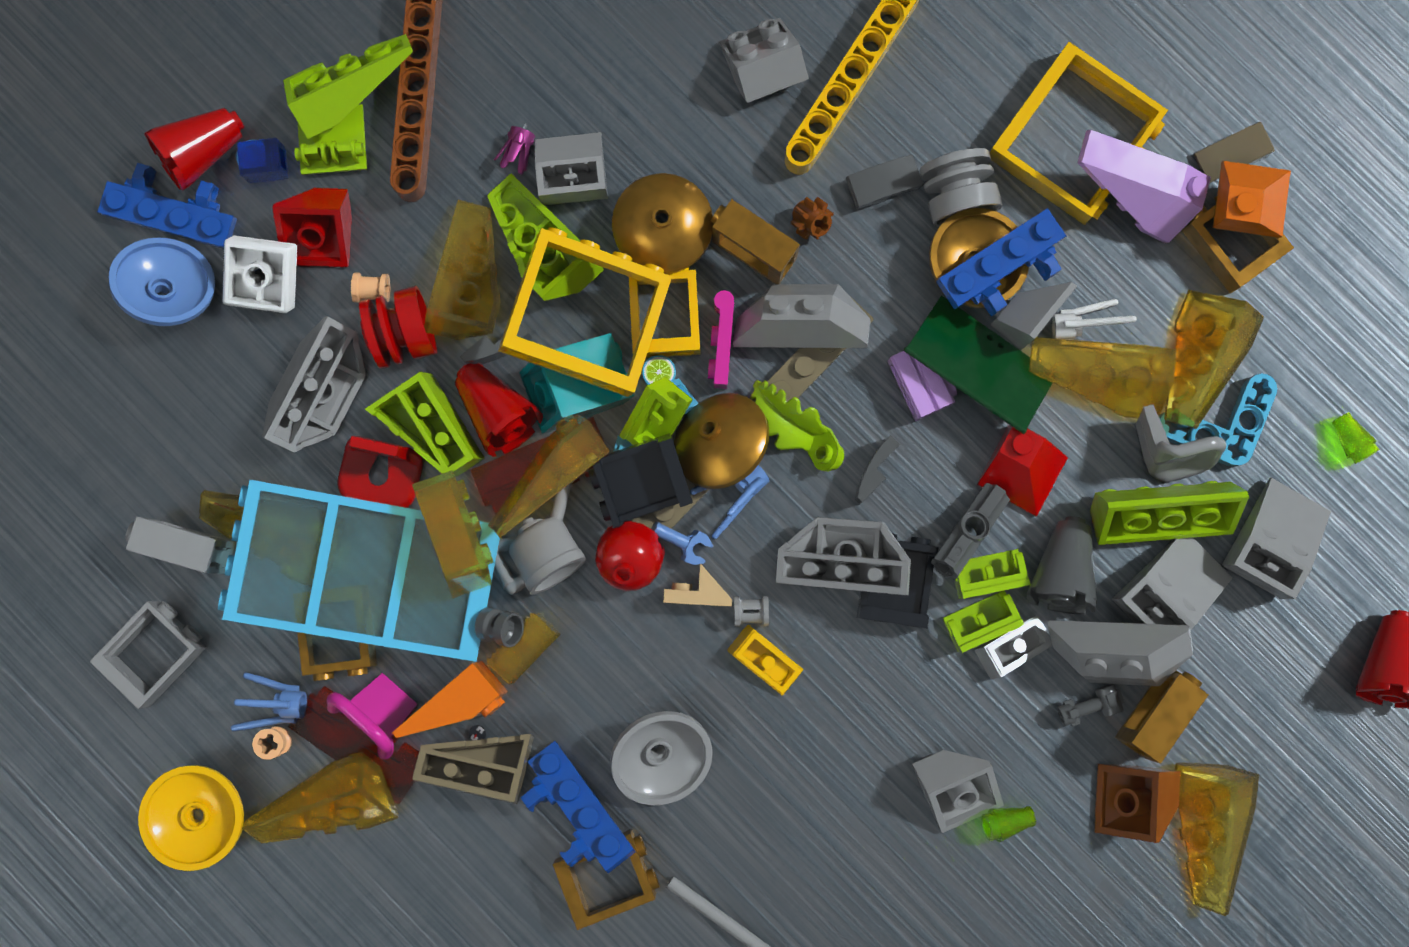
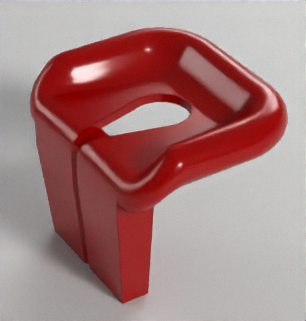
M351 436L346 443L337 480L338 490L341 496L408 508L416 497L423 468V459L410 447L361 436ZM378 455L388 457V479L382 485H374L369 479V472Z

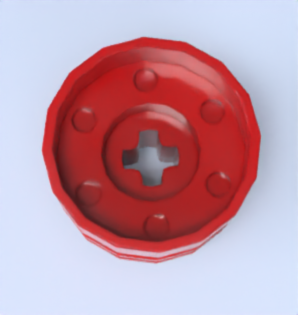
M416 285L394 292V308H390L387 300L382 295L376 297V308L370 299L360 301V325L363 338L378 368L385 369L390 367V355L397 365L402 364L403 347H407L415 360L437 354V343L432 322L423 296Z

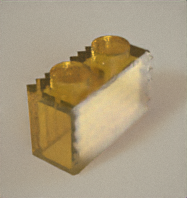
M530 613V618H525L524 631L520 641L513 647L501 645V648H496V653H492V657L487 658V664L510 685L560 636V633L540 613Z

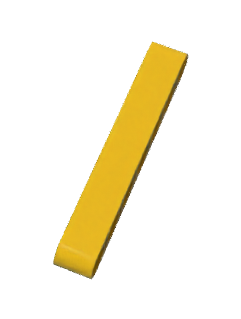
M919 0L880 1L789 141L785 152V165L791 173L803 175L813 167L917 7ZM891 15L897 22L894 24L884 23L881 16ZM874 42L878 45L879 50L870 52L864 48L863 44ZM857 69L862 76L858 79H851L846 75L845 71ZM831 96H839L843 99L844 104L835 107L829 104L827 99ZM813 123H821L826 127L827 131L822 134H815L810 130L809 126ZM796 150H803L808 154L809 158L804 162H798L792 158L791 154Z

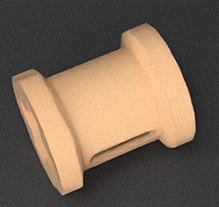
M358 272L353 273L351 296L354 303H359L363 299L376 300V297L380 295L389 302L391 286L388 274H382L381 277L361 276Z
M274 726L260 730L253 739L252 747L258 757L270 760L287 753L291 747L292 738L287 729ZM273 737V742L277 743L278 747L271 749L272 744L267 742V738Z

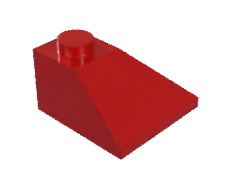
M313 188L273 204L272 210L277 239L279 242L297 245V265L349 266L352 215L348 189Z
M1009 425L976 485L983 487L985 483L998 485L1006 491L1007 496L1010 498L1009 503L1036 517L1068 457L1041 435L1028 428L1027 432L1022 434Z

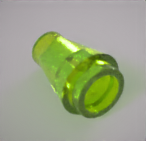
M1350 412L1332 422L1347 459L1351 458L1355 464L1380 450L1376 445L1378 440L1354 419Z
M1030 806L1021 808H991L988 813L982 814L981 818L987 839L989 841L996 840L999 843L1036 825L1035 814Z

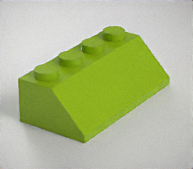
M1216 481L1195 485L1173 484L1169 487L1157 488L1144 486L1120 491L1108 489L1102 492H1095L1090 513L1098 545L1231 535L1236 530L1249 495L1248 491L1233 482L1218 483Z

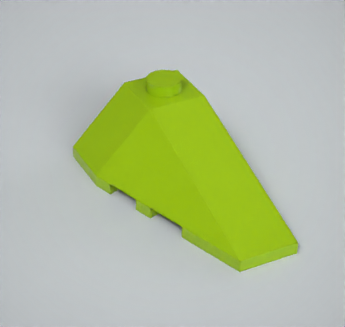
M406 34L368 47L363 56H351L348 53L340 56L339 62L336 65L326 68L322 62L283 80L287 104L307 139L315 135L317 137L324 136L331 132L334 126L338 125L413 52Z
M512 173L487 195L522 278L536 236L541 228L546 230L549 227L560 229L567 233V238L580 242ZM546 247L532 289L544 301L580 293L604 269L596 264Z

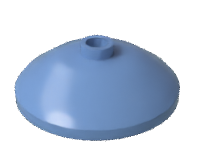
M147 238L128 245L114 258L109 270V289L116 304L132 318L150 325L173 326L191 321L206 310L214 295L215 276L208 260L194 247L170 238ZM163 292L167 295H158L157 293Z

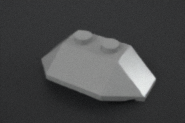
M773 284L737 318L733 347L868 348L871 322L868 315L839 284Z
M325 316L299 343L269 401L262 435L264 439L295 453L304 447L318 443L336 434L366 377L356 331Z
M817 517L791 540L778 548L776 583L909 595L911 559L884 522Z
M1053 620L1048 622L1053 649L1090 683L1160 686L1193 655L1194 648L1190 625Z

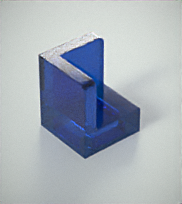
M277 138L237 143L240 176L248 183L288 179L286 149Z

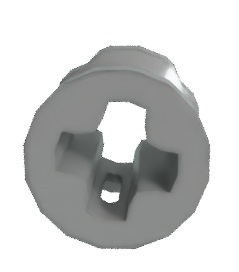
M734 596V626L740 627L741 623H762L763 627L769 626L768 596H763L762 599L741 600L739 596ZM743 610H759V612L743 613Z

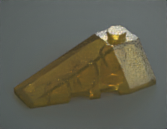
M457 200L424 325L427 333L454 340L493 334L501 302L497 282V264L495 263L491 210L488 207L462 200Z
M1188 290L1175 320L1174 331L1177 333L1176 349H1172L1171 354L1174 367L1172 379L1168 381L1164 416L1166 421L1197 429L1251 349L1264 319V316L1247 301Z
M1036 337L1031 345L1029 372L1062 388H1068L1085 396V399L1093 403H1099L1122 417L1138 419L1143 407L1154 404L1156 412L1160 416L1174 384L1177 350L1146 345Z
M1179 762L1175 764V770L1180 771L1178 808L1182 828H1179L1181 840H1185L1188 854L1186 869L1193 905L1226 916L1229 914L1256 808L1259 774L1229 765Z

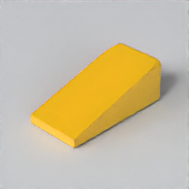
M747 625L727 650L782 696L804 670L750 625Z

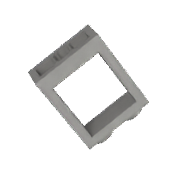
M138 516L129 525L125 537L128 542L125 550L212 574H225L228 555H232L236 544L234 541L162 520Z
M147 601L90 661L137 709L150 707L207 648L200 642L202 639L200 633L188 624L184 626L176 618L178 615L177 611L164 601L161 603L159 601ZM156 617L188 649L149 688L118 656Z

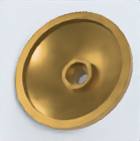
M652 174L636 180L621 194L613 211L612 231L619 251L631 256L632 262L643 266L646 263L654 264L663 268L664 274H673L689 268L705 253L712 238L713 223L711 219L713 214L706 196L689 180L673 174ZM664 213L669 218L665 223H659L656 221V216Z
M969 208L951 215L937 229L930 245L929 263L935 281L1018 228L1016 224L1003 214L985 208ZM1026 264L999 281L1001 285L996 289L1000 291L1005 301L1011 298L1023 285L1029 270ZM972 300L963 304L974 308H985L981 302L976 305Z
M725 393L703 400L684 417L675 435L674 446L684 476L693 484L708 489L725 488L740 482L750 475L761 462L769 442V425L761 408L746 396Z

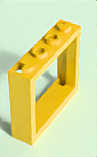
M1068 42L989 153L990 160L1085 225L1092 217L1098 220L1109 205L1105 198L1110 192L1099 187L1088 204L1085 205L1010 153L1008 149L1067 68L1145 121L1143 127L1130 143L1132 145L1143 148L1142 146L1148 138L1155 140L1165 126V123L1161 120L1168 109L1074 44Z
M549 227L546 230L541 228L536 236L498 351L629 397L635 393L672 276L664 274V269L657 265L646 263L643 266L632 262V257L625 253L614 251L610 254L602 251L595 242L585 239L578 242L567 238V233L560 229ZM546 247L655 286L627 375L517 336Z

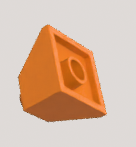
M1230 161L1221 162L1213 228L1281 238L1283 236L1291 171Z

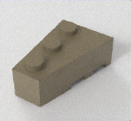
M522 734L519 736L421 745L412 780L518 804L534 737L532 734Z

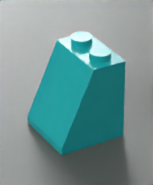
M612 333L554 349L627 375L622 363L621 348L614 341ZM530 362L519 372L529 401L543 413L541 424L538 422L542 434L623 405L635 396L633 393L626 397Z

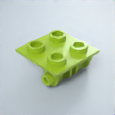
M363 104L353 109L338 125L334 126L331 132L324 136L317 137L315 135L307 139L298 123L299 147L295 148L296 161H300L301 175L367 170Z

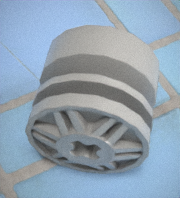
M986 148L950 152L921 166V178L929 180L924 184L925 192L941 193L928 203L933 225L940 227L951 215L969 208H985L994 211L1002 208L1003 204L998 185L993 182H982L994 173L993 167L987 165L991 157Z

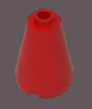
M225 108L152 128L145 132L144 135L153 153L157 154L161 160L162 167L177 188L183 191L197 181L243 137L240 130L245 127L234 110L229 113Z
M469 363L457 372L455 386L482 446L488 455L497 457L495 451L499 450L507 454L521 446L535 433L532 426L536 420L540 424L543 420V413L537 406L482 364Z
M1393 610L1390 615L1383 616L1356 685V696L1360 699L1382 706L1383 701L1395 703L1394 708L1409 709V612Z

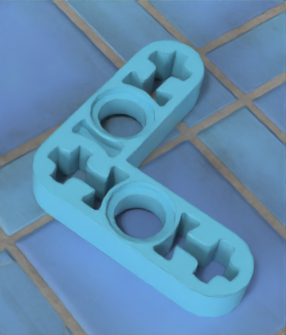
M1261 373L1248 378L1241 388L1225 429L1176 409L1159 415V419L1169 442L1176 445L1196 440L1195 435L1199 429H1206L1212 436L1223 438L1227 446L1218 462L1231 467L1240 466L1247 463L1253 455L1276 397L1277 384L1268 374ZM1262 382V389L1267 391V393L1259 396L1255 405L1245 404V401H1254L1257 390L1252 387ZM1243 411H1249L1255 416V426L1250 430L1243 428L1239 423V416ZM1175 417L1177 426L1188 428L1190 423L1193 426L1188 433L1181 430L1169 433V426L1165 424V420L1168 421ZM1239 435L1249 436V440L1245 438L1239 443L1238 450L1242 452V456L1232 459V452L1228 450V446L1236 445L1240 437Z

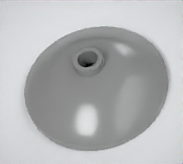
M672 711L655 712L634 721L620 734L611 752V773L619 790L635 802L645 805L673 803L688 796L703 782L712 763V745L705 729L692 717ZM661 744L658 748L652 749L654 746Z

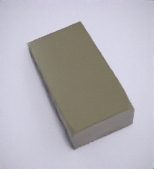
M1258 122L1193 155L1201 172L1211 177V183L1220 177L1221 162L1230 161L1251 165L1268 157L1275 149L1263 124Z

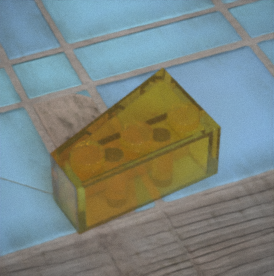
M452 470L412 484L452 599L492 585L488 564L494 562L487 543L480 545L476 533L482 530L476 512L468 513L464 501L469 500L470 497L464 480L456 481Z

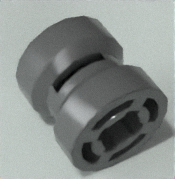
M486 607L480 611L475 622V633L480 640L490 643L496 642L498 645L506 647L515 646L520 641L524 631V622L519 614L509 611L502 612L500 609Z

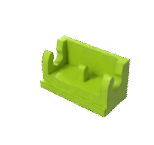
M664 376L646 386L619 436L623 440L629 441L632 445L669 433L672 436L693 399Z
M1018 549L971 558L959 576L954 579L958 599L1031 585L1023 553L1019 552Z
M1005 590L942 618L957 652L960 653L1025 625L1010 594H1006Z

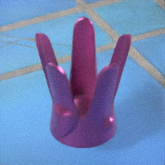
M524 123L523 128L511 126L507 134L508 140L494 158V160H497L505 150L500 162V167L505 168L509 162L512 163L520 150L518 173L520 175L527 171L529 149L534 144L535 135L526 130L528 123Z

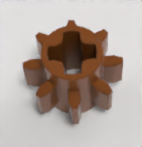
M806 197L794 207L792 213L793 220L790 224L797 228L796 233L805 240L810 235L819 239V237L829 231L832 224L831 217L834 213L827 209L828 204L819 197L814 202Z

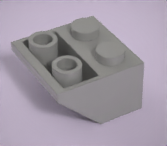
M781 18L764 20L755 28L747 31H736L730 34L728 38L719 41L736 86L747 103L809 79L800 44Z
M601 132L535 139L538 197L543 205L608 199Z

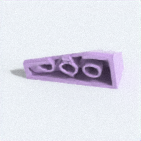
M1086 130L1077 162L1101 189H1107L1117 199L1116 205L1122 211L1130 213L1136 220V227L1141 232L1163 243H1169L1203 209L1211 179L1210 176L1185 163L1093 130Z

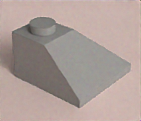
M1073 282L1017 293L1010 301H1006L1007 306L995 314L996 319L992 322L991 326L1022 350L1038 336L1077 285Z
M942 750L912 764L920 787L941 833L1004 806L993 767L988 760Z

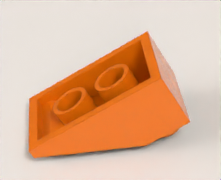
M483 661L472 663L395 729L392 734L399 738L473 719L481 714L486 718L505 703L502 697L508 691Z

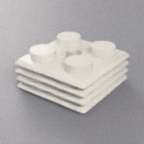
M235 235L225 239L223 304L279 313H288L294 309L297 245ZM258 268L265 274V279L262 281L260 275L255 274V270Z

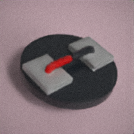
M480 725L473 726L469 731L471 740H481L486 736L485 729Z

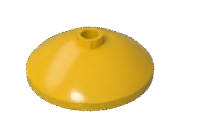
M200 765L178 767L158 777L146 791L141 801L138 815L140 835L148 851L162 864L182 871L201 870L225 858L236 845L244 822L243 804L235 786L220 772ZM196 809H200L203 812V819L201 821L197 820L194 816Z

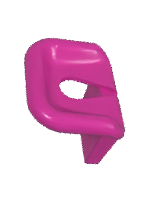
M383 673L353 697L351 701L336 692L330 693L326 700L328 712L332 714L342 712L378 746V756L381 759L391 757L394 750L392 739L394 735L392 732L409 718L418 705Z

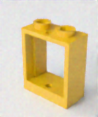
M687 268L683 271L667 275L672 276L670 283L688 282L691 337L652 339L646 358L656 355L666 357L701 355L696 269L689 270ZM629 277L632 351L634 355L641 333L638 285L650 284Z

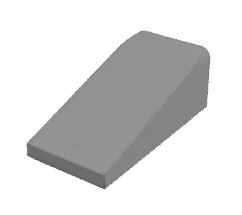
M1037 615L1024 621L1025 625L994 638L975 650L991 679L1006 675L1053 646L1051 638Z

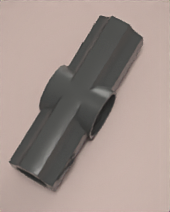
M984 484L931 561L937 572L944 577L953 579L959 576L1010 501L1005 490L998 485ZM965 526L972 527L976 532V536L971 535Z

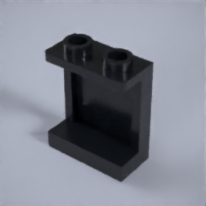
M670 433L592 459L593 469L588 470L594 490L601 488L604 501L599 502L605 522L611 520L614 529L621 527L622 522L676 504L683 507L693 503Z
M911 537L910 543L898 541L911 559L909 595L860 591L856 618L928 629L929 615H927L934 568L931 561L937 554L939 547L930 546V539Z

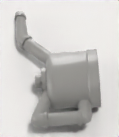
M593 452L585 454L586 457L567 469L560 476L559 480L556 481L557 488L549 518L535 520L528 518L521 523L522 527L517 531L518 536L499 540L494 570L502 583V588L508 594H517L525 587H527L531 595L544 592L567 579L585 563L586 558L581 549L577 547L563 522L570 488L573 487L572 483L592 465V459L596 458ZM509 551L512 560L520 572V575L514 578L505 562L502 552Z

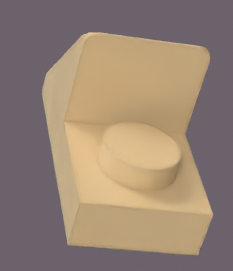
M700 564L698 591H692V584L672 583V589H664L663 603L732 607L730 596L702 564Z

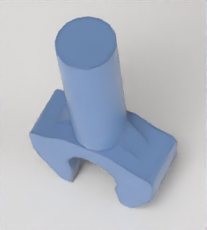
M655 522L651 528L660 539L679 547L682 551L681 560L692 565L704 564L706 562L703 558L693 553L695 544L700 543L710 548L713 547L709 537L698 530H694L690 535L685 536L659 522Z

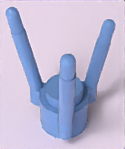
M759 465L745 479L735 484L742 495L727 511L726 518L713 532V539H717L752 497L770 482L767 474ZM696 486L690 490V494L695 495L708 488Z
M248 672L243 674V678L282 692L276 693L273 700L236 699L234 700V705L273 708V713L279 714V716L234 724L231 726L232 731L281 723L296 724L297 719L304 717L307 709V696L305 692L299 691V685H287Z

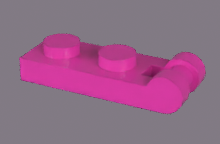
M723 290L718 292L714 298V309L720 316L719 326H712L711 346H717L716 359H709L708 379H714V388L727 389L734 312V297L729 291Z

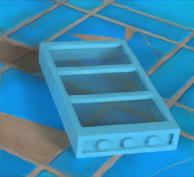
M249 480L248 486L242 485L238 506L244 507L242 520H235L231 539L237 542L235 555H228L225 567V575L231 576L228 590L222 589L218 603V610L224 611L222 620L477 662L481 640L476 636L475 622L480 611L487 607L502 525L257 480Z

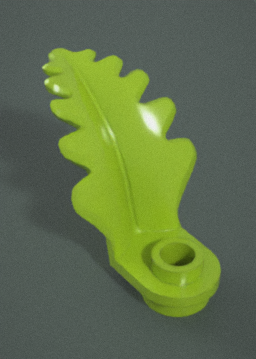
M756 380L754 382V391L750 397L751 399H756L754 402L761 408L767 418L769 436H778L774 443L775 447L779 450L803 449L807 451L818 470L829 472L838 469L844 460V450L832 429L822 424L818 410L809 407L802 411L800 400L797 397H793L787 402L786 393L783 389L776 393V386L774 384H770L768 387L766 380L763 382Z

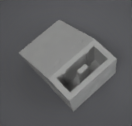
M1269 478L1222 566L1280 599H1296L1312 570L1331 511L1279 481Z
M1194 538L1173 539L1112 600L1136 624L1190 625L1191 630L1232 580V577Z

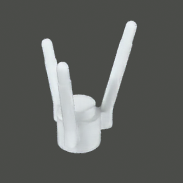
M1117 299L1102 301L1075 309L1060 310V314H1054L1052 317L1053 339L1061 340L1062 347L1075 346L1111 353L1113 348L1110 346L1075 338L1076 336H1082L1083 327L1136 322L1137 318L1136 316L1082 319L1081 316H1078L1115 306L1119 303Z

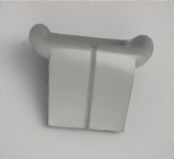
M1154 404L1143 407L1136 423L1147 470L1152 477L1164 483L1198 475L1213 468L1218 463L1227 446L1226 441L1217 436L1206 437L1179 445H1171Z

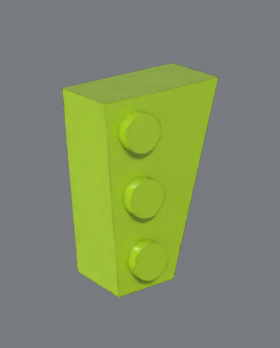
M417 373L365 408L372 416H376L387 425L389 430L396 436H400L412 446L415 452L445 477L459 476L485 459L436 378L431 373Z

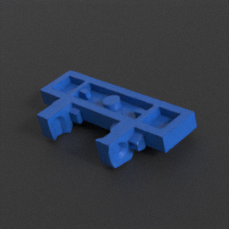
M137 163L132 179L127 178L124 185L106 182L97 211L102 216L224 249L225 239L233 235L237 218L219 212L220 204L215 203L219 188L213 183L201 180L195 194V200L189 198L188 203L156 195L157 190L152 188L157 171L148 165Z
M1047 208L940 277L936 283L954 309L972 300L976 305L981 302L990 316H993L1007 306L1000 291L996 289L1001 285L999 282L1001 279L1024 264L1028 267L1034 265L1044 281L1050 279L1062 269L1054 257V254L1057 253L1054 245L1063 240L1067 235Z
M556 741L527 761L537 774V777L531 781L534 787L520 797L528 810L534 812V807L540 802L545 803L548 800L552 805L557 803L577 830L573 833L576 841L571 843V848L566 852H560L567 865L573 867L584 857L588 862L597 858L604 870L610 873L636 852Z

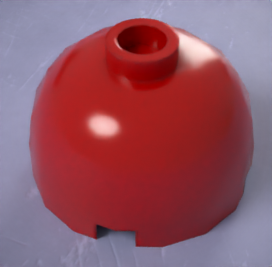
M632 521L623 522L621 527L615 529L612 528L613 525L608 527L599 539L595 555L597 570L601 577L613 588L626 592L637 591L650 585L661 571L665 555L664 547L662 548L658 541L659 536L646 525Z

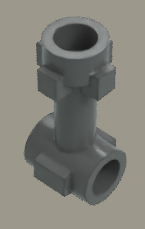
M1109 684L1095 689L1097 695L1095 698L1074 704L1072 699L1063 701V705L1057 706L1062 724L1064 726L1070 724L1072 727L1081 724L1079 717L1102 710L1104 716L1124 711L1122 704L1125 702L1120 689H1116L1115 684Z

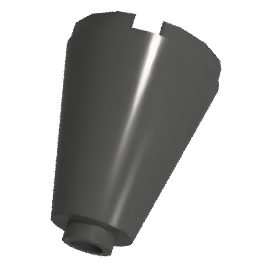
M1067 516L1065 520L1057 522L1028 589L1027 600L1032 604L1038 606L1039 600L1049 603L1048 610L1068 614H1086L1087 607L1092 612L1095 611L1097 596L1092 530L1089 525L1085 524L1086 521L1084 519Z

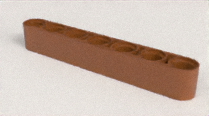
M406 0L403 35H407L413 52L400 64L390 183L398 196L407 202L418 201L425 194L442 0ZM422 17L430 18L427 25L423 27L415 26L418 19ZM419 49L427 50L423 58H412L415 51ZM414 82H424L421 90L416 92L409 91L410 86ZM411 114H421V118L417 123L407 124V118ZM410 145L418 146V151L414 156H404V151ZM409 177L415 178V185L408 190L401 189L404 179Z

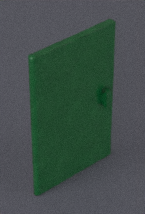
M942 295L909 345L904 348V352L1022 434L1027 432V427L1057 376L959 307L954 309L949 300Z

